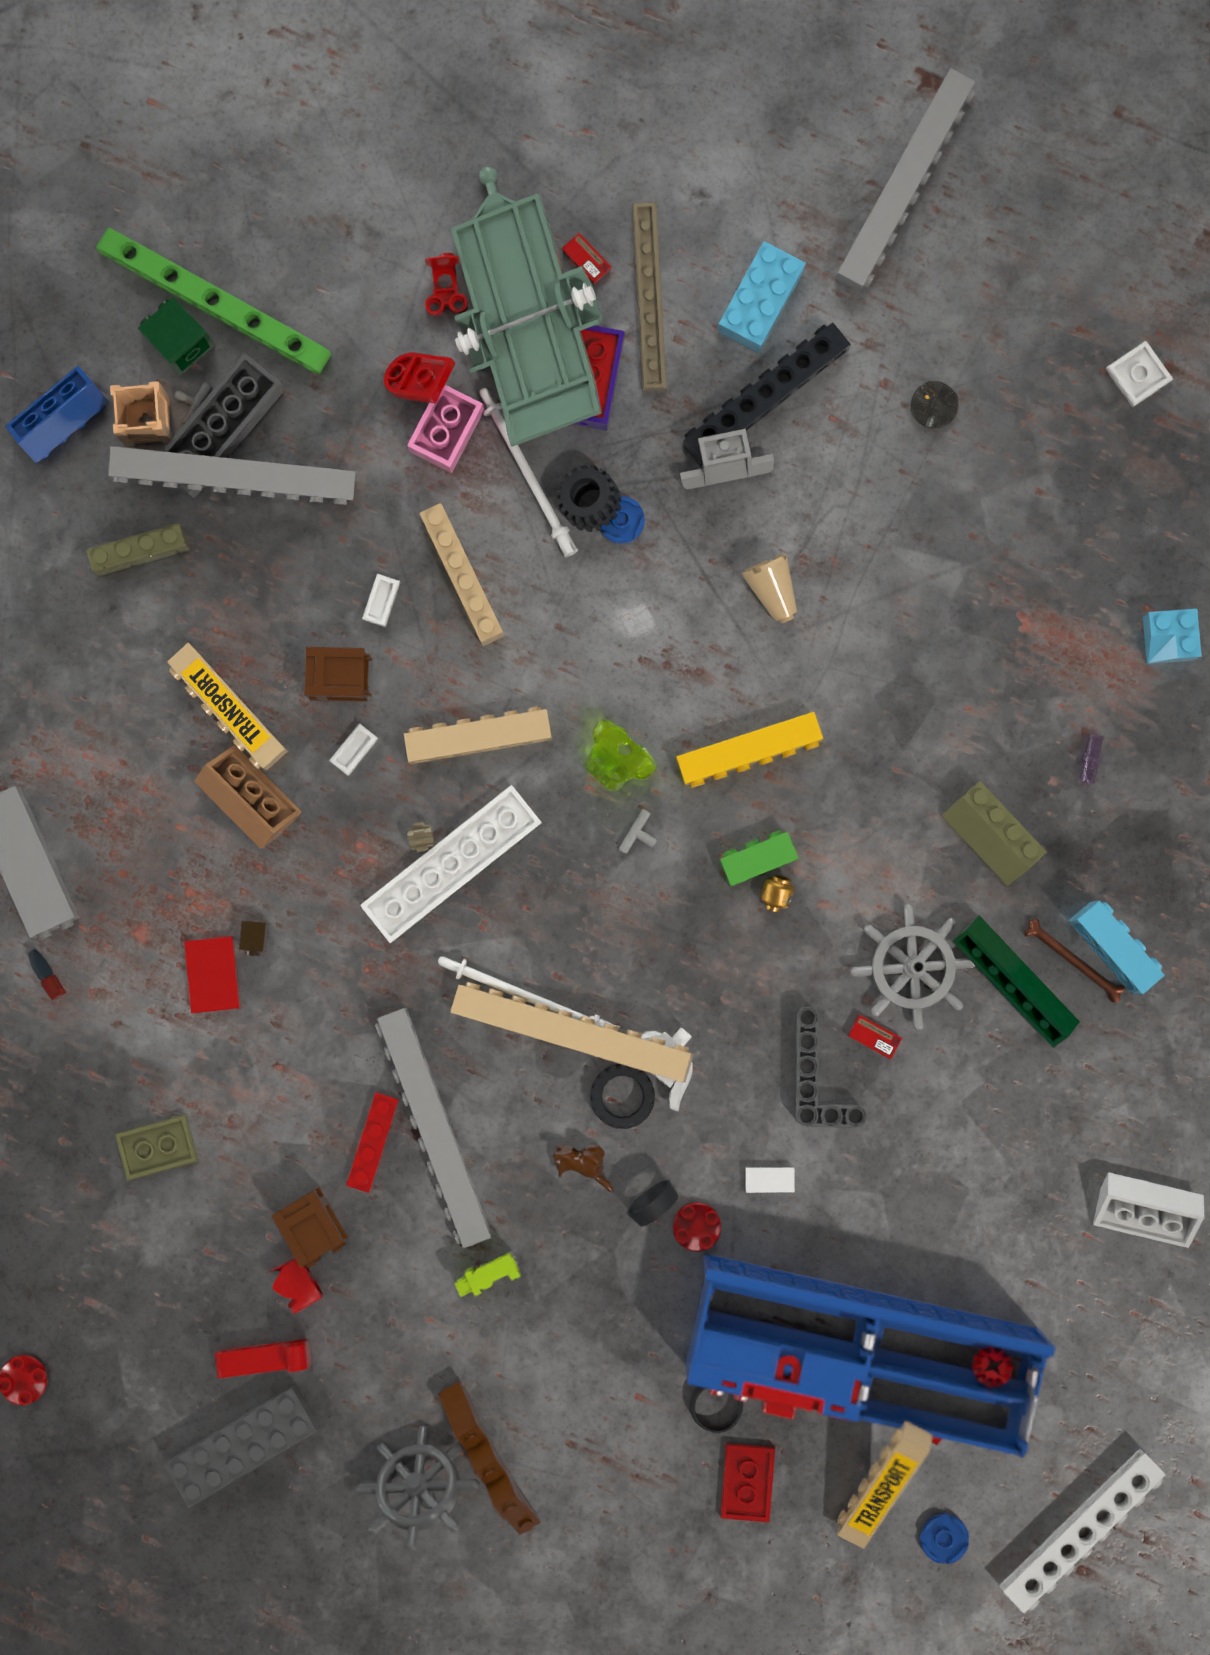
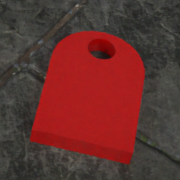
M414 352L405 353L393 360L386 369L384 385L397 398L436 404L456 363L450 357ZM401 371L398 376L394 377L397 372Z

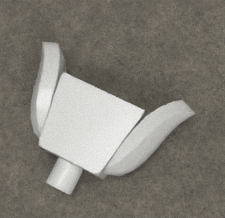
M680 1028L673 1037H670L666 1032L648 1031L642 1034L641 1039L650 1041L651 1037L665 1040V1046L674 1048L675 1044L685 1046L692 1036L683 1028ZM692 1062L686 1083L651 1073L666 1087H671L669 1107L674 1111L679 1112L680 1101L693 1073Z

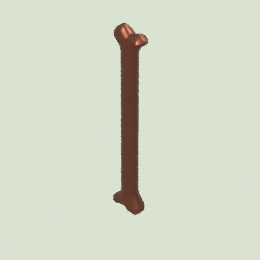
M1038 919L1030 920V928L1025 931L1026 937L1035 936L1108 992L1112 1003L1120 1002V994L1125 991V985H1113L1041 928Z

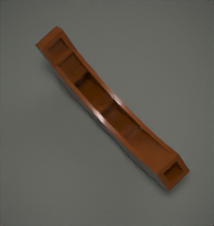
M458 1381L438 1393L455 1438L466 1450L473 1470L485 1485L494 1509L503 1520L507 1519L519 1535L528 1532L541 1523L540 1519L506 1469L479 1418L469 1393Z

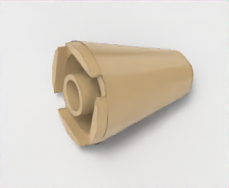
M786 554L774 557L775 560L763 561L742 572L743 578L774 621L780 620L781 624L794 619L793 614L797 612Z

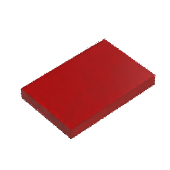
M227 936L184 941L191 1014L241 1008L234 937Z
M726 1442L720 1518L770 1523L775 1446Z

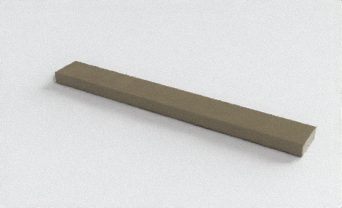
M656 202L632 203L643 392L665 391L667 386Z

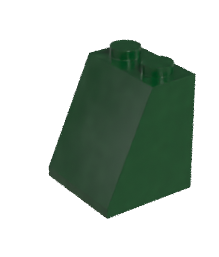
M174 297L163 301L159 305L158 310L152 316H146L138 327V330L179 376L215 346L205 329Z

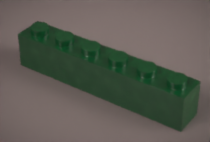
M980 915L966 925L953 939L958 948L1053 1048L1068 1038L1078 1026L1080 1021Z

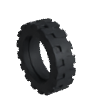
M615 1064L605 1068L598 1074L592 1084L590 1099L594 1113L604 1124L616 1129H629L638 1126L648 1118L654 1107L655 1092L650 1078L644 1071L623 1064ZM614 1077H631L642 1088V1104L630 1116L620 1117L613 1115L603 1104V1089L608 1081Z

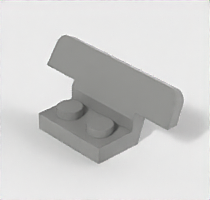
M746 429L698 438L703 468L682 472L680 476L683 487L685 489H693L769 473L773 470L774 458L773 454L751 458Z

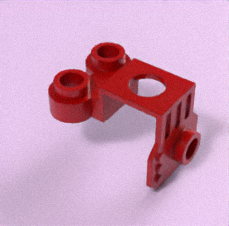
M442 253L437 257L426 258V266L432 267L434 285L433 295L425 301L427 313L433 317L439 316L443 313L445 306H449L450 310L457 315L466 312L468 309L467 298L463 294L458 293L456 264L460 263L459 257L453 253ZM442 275H448L452 278V284L448 288H442L438 284V280ZM457 302H461L463 307L456 309L454 305ZM433 304L439 305L437 311L431 310Z

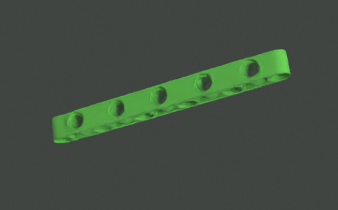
M107 228L96 246V250L104 256L320 375L332 354L320 344L111 228ZM132 251L137 252L133 259H126L128 253ZM170 275H178L174 282H167ZM213 297H218V298H219V301L217 302V304H215V305H209V304H208V302H209V300H210L211 298H213ZM253 320L260 321V325L258 327H249L250 323ZM301 343L302 346L298 351H291L292 344Z

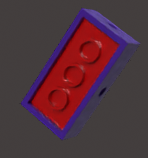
M594 325L581 330V334L596 381L601 414L572 425L607 431L625 331Z

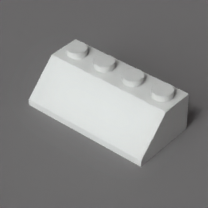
M1108 1172L1100 1189L1093 1225L1189 1248L1204 1219V1195Z

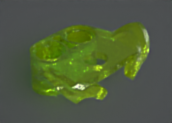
M601 719L593 730L595 744L585 760L587 771L607 789L612 791L619 790L625 782L632 778L645 779L657 769V764L646 748L642 745L639 747L627 736V731L607 719ZM623 743L627 744L631 749V753L629 755H622L618 750V746ZM593 757L601 759L603 764L596 763ZM611 773L619 775L621 780L614 779Z

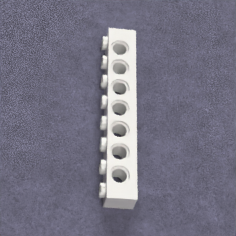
M1141 1449L1137 1450L999 1585L1002 1591L1023 1613L1027 1610H1033L1045 1593L1048 1594L1055 1589L1057 1581L1063 1575L1067 1576L1074 1570V1564L1079 1559H1085L1093 1550L1092 1547L1098 1541L1102 1542L1110 1534V1529L1116 1523L1121 1524L1128 1517L1127 1513L1133 1507H1138L1146 1499L1145 1495L1151 1489L1155 1490L1163 1483L1162 1478L1166 1474ZM1137 1475H1141L1142 1482L1138 1486H1132V1479ZM1123 1492L1125 1495L1124 1500L1120 1503H1115V1495ZM1100 1510H1107L1105 1519H1096V1515ZM1089 1527V1534L1086 1537H1079L1080 1529ZM1064 1545H1072L1070 1553L1066 1555L1061 1554V1549ZM1054 1562V1568L1051 1571H1043L1045 1563ZM1035 1579L1037 1581L1034 1588H1025L1028 1580Z

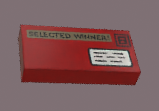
M580 233L562 248V252L577 267H583L589 280L594 285L611 270V265Z
M858 1015L848 1034V1037L889 1059H892L902 1040L898 1035L861 1015Z

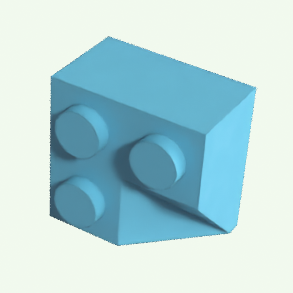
M1197 609L1148 612L1143 616L1147 664L1195 661L1202 657Z

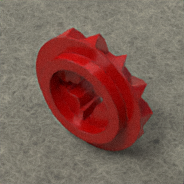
M993 1346L982 1348L976 1353L972 1362V1369L976 1379L985 1386H1002L1011 1377L1013 1366L1010 1356L1003 1349ZM988 1360H991L993 1363L996 1361L1001 1362L996 1368L997 1373L994 1370L984 1371L989 1365Z

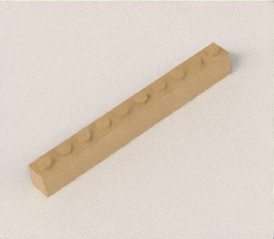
M467 982L466 986L458 985L450 1013L686 1083L694 1054L688 1053V1047L675 1044L674 1048L665 1046V1040L651 1037L650 1041L641 1039V1033L628 1030L627 1034L618 1032V1026L605 1023L604 1027L595 1025V1019L581 1016V1020L571 1018L573 1014L571 1012L558 1009V1013L548 1011V1005L535 1002V1006L525 1004L527 999L514 995L512 999H507L503 997L504 992L489 989V993L481 991V986Z

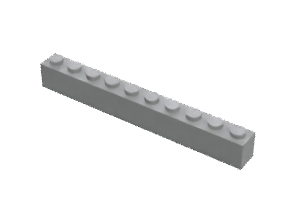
M950 68L836 276L837 281L861 293L864 286L869 288L875 276L872 274L875 266L880 268L886 257V254L883 253L886 246H892L897 237V234L894 233L898 225L903 226L909 215L905 212L909 204L914 206L920 195L917 189L920 184L925 186L931 175L928 169L931 164L936 166L942 155L939 149L942 144L947 145L954 133L950 129L954 123L958 125L965 113L961 109L965 103L969 105L976 93V91L972 90L976 81Z
M110 446L108 477H113V482L128 483V479L138 480L139 485L153 486V481L163 482L162 487L177 488V484H185L189 490L202 491V486L212 487V492L226 493V489H235L236 494L251 495V491L261 492V497L275 498V494H285L284 499L299 500V496L309 497L310 502L323 503V498L333 499L332 504L347 505V501H352L354 496L355 471Z
M407 1008L377 1018L376 1030L379 1037H384L387 1046L384 1047L388 1061L393 1060L396 1069L392 1071L397 1084L401 1083L404 1092L401 1093L403 1102L406 1107L410 1105L413 1115H410L413 1128H418L421 1134V1138L418 1141L422 1151H427L430 1161H427V1165L431 1175L436 1174L439 1183L435 1186L439 1197H444L447 1203V1207H444L448 1220H453L456 1227L453 1230V1234L457 1244L462 1243L463 1248L491 1238L492 1233Z

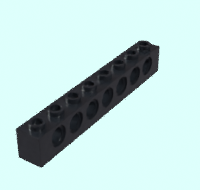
M833 322L829 326L824 324L814 333L815 337L810 341L807 339L803 340L796 346L797 351L791 356L789 354L784 355L778 360L777 367L773 370H770V368L766 369L758 377L760 379L754 385L751 383L747 384L740 391V396L735 400L733 398L728 399L721 406V411L716 415L712 412L702 421L704 423L698 429L693 427L684 435L683 446L700 467L703 466L698 438H703V435L707 432L718 435L742 429L749 430L849 351L850 342ZM823 345L826 347L827 352L820 354L816 352L815 346ZM803 359L807 361L809 366L800 368L797 366L796 361ZM786 374L790 381L782 383L778 380L777 376ZM768 389L771 392V396L764 398L760 396L759 390ZM748 403L753 407V410L751 412H743L740 406ZM724 418H731L734 421V425L732 427H725L721 421Z

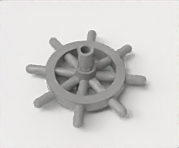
M908 904L904 907L905 927L894 930L887 936H884L872 925L865 926V933L879 945L874 952L872 966L853 967L851 975L854 977L873 975L874 982L883 995L871 1010L873 1016H879L889 1003L892 1002L897 1006L912 1009L914 1028L919 1031L923 1029L922 1008L929 1007L942 998L956 1010L963 1008V1003L949 990L953 984L956 969L973 968L975 964L969 958L955 959L951 947L944 939L956 925V921L953 918H949L938 932L925 927L915 926L913 906ZM916 936L929 940L918 955ZM906 937L908 956L893 943ZM938 948L943 960L925 962L933 951ZM886 952H889L901 964L883 965ZM944 970L941 983L936 981L926 971ZM902 973L893 985L889 987L884 975ZM909 980L911 999L898 995ZM920 980L933 990L931 994L921 998Z

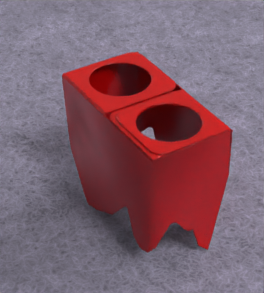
M295 1258L268 1271H280L273 1283L272 1289L281 1296L292 1299L288 1303V1308H292V1313L300 1312L324 1296L310 1269L306 1265L300 1268Z

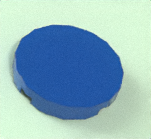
M621 496L622 501L619 502L621 509L615 512L617 514L616 519L611 518L609 526L605 524L601 526L602 530L600 532L604 538L612 543H631L643 531L645 523L644 512L639 503L630 497Z
M948 1513L935 1514L928 1518L921 1527L919 1535L920 1545L926 1556L936 1563H955L968 1550V1530L964 1523L955 1515Z

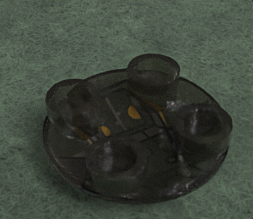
M927 381L918 387L912 396V414L915 420L926 428H943L950 424L957 414L958 395L950 386L943 382Z

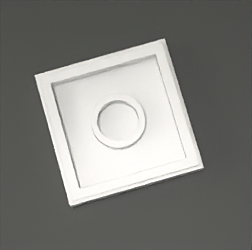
M1144 341L1106 367V371L1132 407L1173 380L1147 341Z

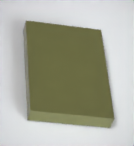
M187 1114L115 1134L127 1181L199 1161Z

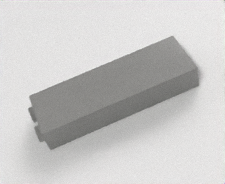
M13 786L0 792V873L29 937L38 938L40 941L52 936L51 931L59 927L61 930H65L75 925L74 921L79 919V915L22 789Z

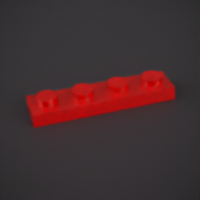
M375 1092L346 1186L370 1193L399 1099Z

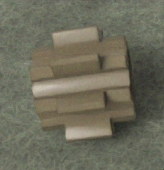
M424 822L412 824L413 828H407L411 850L417 849V852L429 851V847L435 846L431 825H425Z

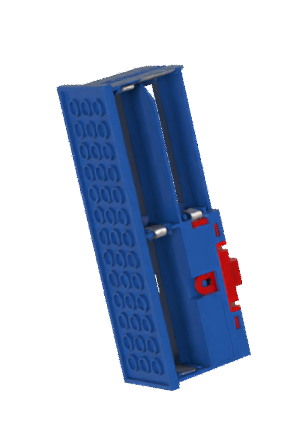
M704 1254L703 1268L705 1278L685 1364L688 1384L707 1388L709 1393L723 1396L724 1393L733 1394V1398L740 1401H748V1398L760 1399L763 1413L794 1419L796 1408H801L810 1412L815 1410L818 1414L854 1422L863 1420L901 1429L905 1421L932 1434L934 1437L1018 1455L1021 1458L1025 1456L1046 1360L1050 1356L1054 1357L1055 1346L1039 1328ZM714 1289L856 1320L857 1324L853 1342L713 1311L709 1308V1300L712 1301ZM884 1327L981 1349L990 1346L1003 1349L1007 1355L1021 1357L1016 1379L1010 1377L1002 1386L988 1387L976 1379L971 1368L882 1349L880 1345ZM873 1377L1009 1407L1008 1420L1004 1425L1005 1429L871 1399L869 1395Z

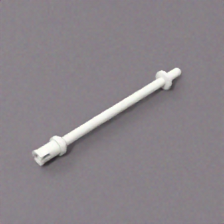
M485 387L481 388L479 393L487 407L483 413L486 417L492 416L553 529L551 537L557 541L565 558L578 552V548H576L568 533L570 531L568 526L561 525L519 446L512 447L510 445L506 423L500 413L502 404H495L488 389Z
M446 957L438 959L440 966L457 972L456 979L458 980L464 975L512 996L527 999V1002L534 1005L535 1002L548 1005L551 1012L558 1013V1009L573 1013L571 1018L581 1020V1016L595 1019V1025L604 1027L605 1023L611 1024L600 1019L599 1015L586 1016L466 966V959H463L461 964Z

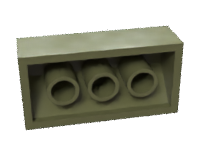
M981 781L971 787L941 815L1006 886H1009L1047 853Z

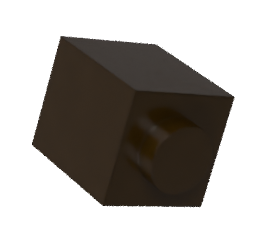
M242 921L239 950H245V955L260 956V952H267L269 923Z

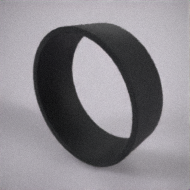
M670 1180L657 1183L630 1206L627 1214L639 1226L643 1227L654 1222L677 1201L678 1194Z
M697 1386L690 1398V1412L694 1421L701 1428L712 1433H723L732 1429L741 1418L743 1401L738 1400L739 1414L731 1426L721 1430L708 1429L699 1422L695 1412L696 1400L701 1392L707 1388Z

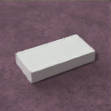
M376 575L362 620L386 627L400 581L383 575Z
M359 723L329 761L349 776L377 742L378 738Z
M745 1167V1192H795L794 1167Z

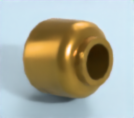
M773 874L772 877L764 881L760 899L766 904V909L779 912L780 909H786L790 906L795 891L794 886L791 884V879Z

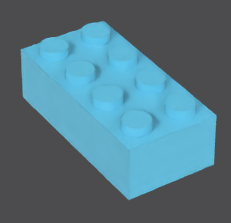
M763 241L721 318L717 332L760 353L801 278L806 263Z
M1100 900L1089 902L1068 922L1131 994L1143 995L1165 976L1161 971L1163 967L1155 958H1149L1144 952L1146 947L1138 939L1134 940L1128 934L1130 932L1128 926L1123 921H1117L1112 915L1114 911L1106 902L1101 903Z

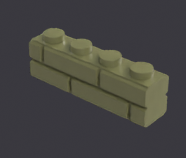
M176 523L86 550L91 569L99 577L130 568L131 565L137 566L175 555L177 552H186L190 550L184 527L180 523Z

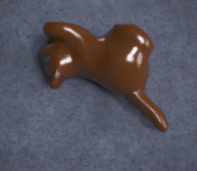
M590 1144L582 1151L570 1145L557 1146L556 1150L558 1152L553 1154V1162L558 1170L559 1177H562L565 1172L572 1170L585 1177L595 1179L609 1192L612 1193L614 1191L611 1183L602 1176L605 1152L600 1146Z

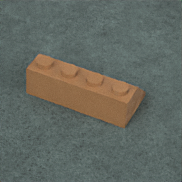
M233 745L207 763L194 780L260 849H263L275 840L302 813L260 769H257L251 763L248 757L236 745Z

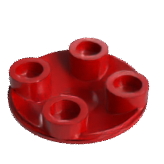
M697 1202L683 1206L675 1215L673 1234L676 1241L683 1248L693 1252L705 1251L718 1241L721 1234V1221L716 1211L709 1205Z
M20 1355L13 1357L4 1364L0 1371V1392L13 1404H31L37 1401L46 1389L47 1373L45 1367L38 1359L32 1356Z

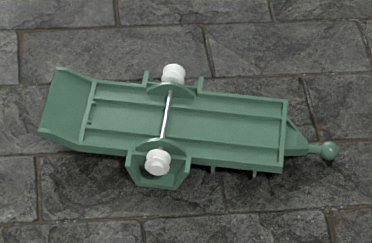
M488 166L482 168L479 172V180L486 186L488 191L487 198L472 220L451 228L474 309L454 316L455 321L464 333L463 335L461 332H458V338L455 341L460 352L464 351L468 355L470 351L474 365L470 368V373L491 366L504 411L508 439L513 447L601 414L596 381L581 330L597 325L603 319L593 285L583 267L581 266L563 273L560 263L562 260L556 250L549 226L551 223L546 216L541 196L537 193L515 202L499 194L495 185L498 177L497 172L494 168Z

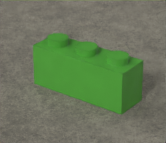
M781 830L767 835L769 840L760 843L756 839L745 844L746 849L737 852L736 848L722 853L724 858L719 861L729 886L732 887L798 860L799 858L788 832L782 834Z

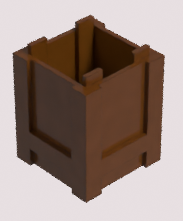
M306 647L304 695L308 696L310 701L368 702V697H372L368 690L369 661H373V658H369L370 654L365 652V648Z
M321 1187L271 1215L300 1268L306 1265L309 1269L321 1260L320 1256L332 1250L334 1254L347 1245L345 1240L349 1236Z

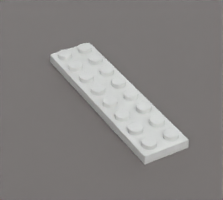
M511 785L360 906L389 943H392L542 824V822Z

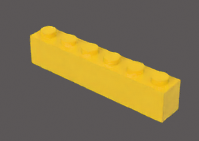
M811 712L676 756V761L684 785L690 784L691 788L705 784L704 780L713 777L714 781L728 776L727 772L735 769L737 773L751 769L750 765L759 762L760 766L773 762L772 757L781 754L783 758L797 754L796 750L805 747L806 751L819 747L818 742L823 740V736L815 712Z

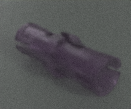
M1088 734L1086 753L1082 755L1084 763L1079 782L1095 784L1098 764L1102 760L1100 752L1104 739L1103 736L1099 735L1097 737L1095 734Z

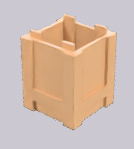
M159 381L149 382V385L110 386L111 396L114 399L115 413L113 432L125 447L135 446L136 443L159 441L169 443L172 440L173 436L170 431L169 418L170 397ZM146 414L149 417H153V421L146 422L147 426L140 422L141 418Z

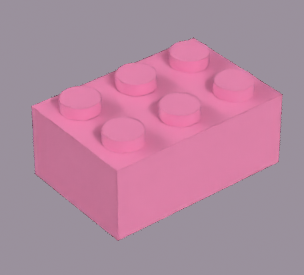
M445 385L436 404H428L407 445L409 452L452 473L484 412L483 403Z

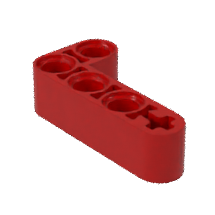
M309 1339L227 1349L214 1353L217 1378L278 1370L297 1372L306 1370L312 1365Z

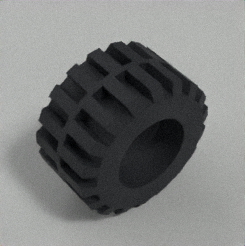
M583 465L581 470H577V468L572 469L573 473L570 476L566 474L564 476L565 481H560L558 485L561 490L557 491L556 494L559 499L557 504L570 524L576 526L577 529L583 531L585 528L587 532H592L593 528L597 531L602 530L601 526L604 524L609 526L611 524L609 522L610 519L615 520L617 517L615 512L621 509L619 504L622 501L619 494L620 491L610 475L602 468L598 470L596 466L591 465L590 469H588L586 465ZM590 490L600 491L599 498L593 505L585 508L578 507L579 500L584 493Z

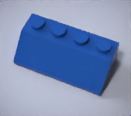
M77 366L5 427L23 450L37 463L47 458L56 446L65 443L75 430L84 427L87 420L93 415L102 412L109 401L84 371Z

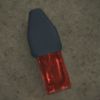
M36 949L30 951L28 957L32 969L41 980L40 984L51 1000L63 996L66 991L57 976L53 975V970L48 962Z

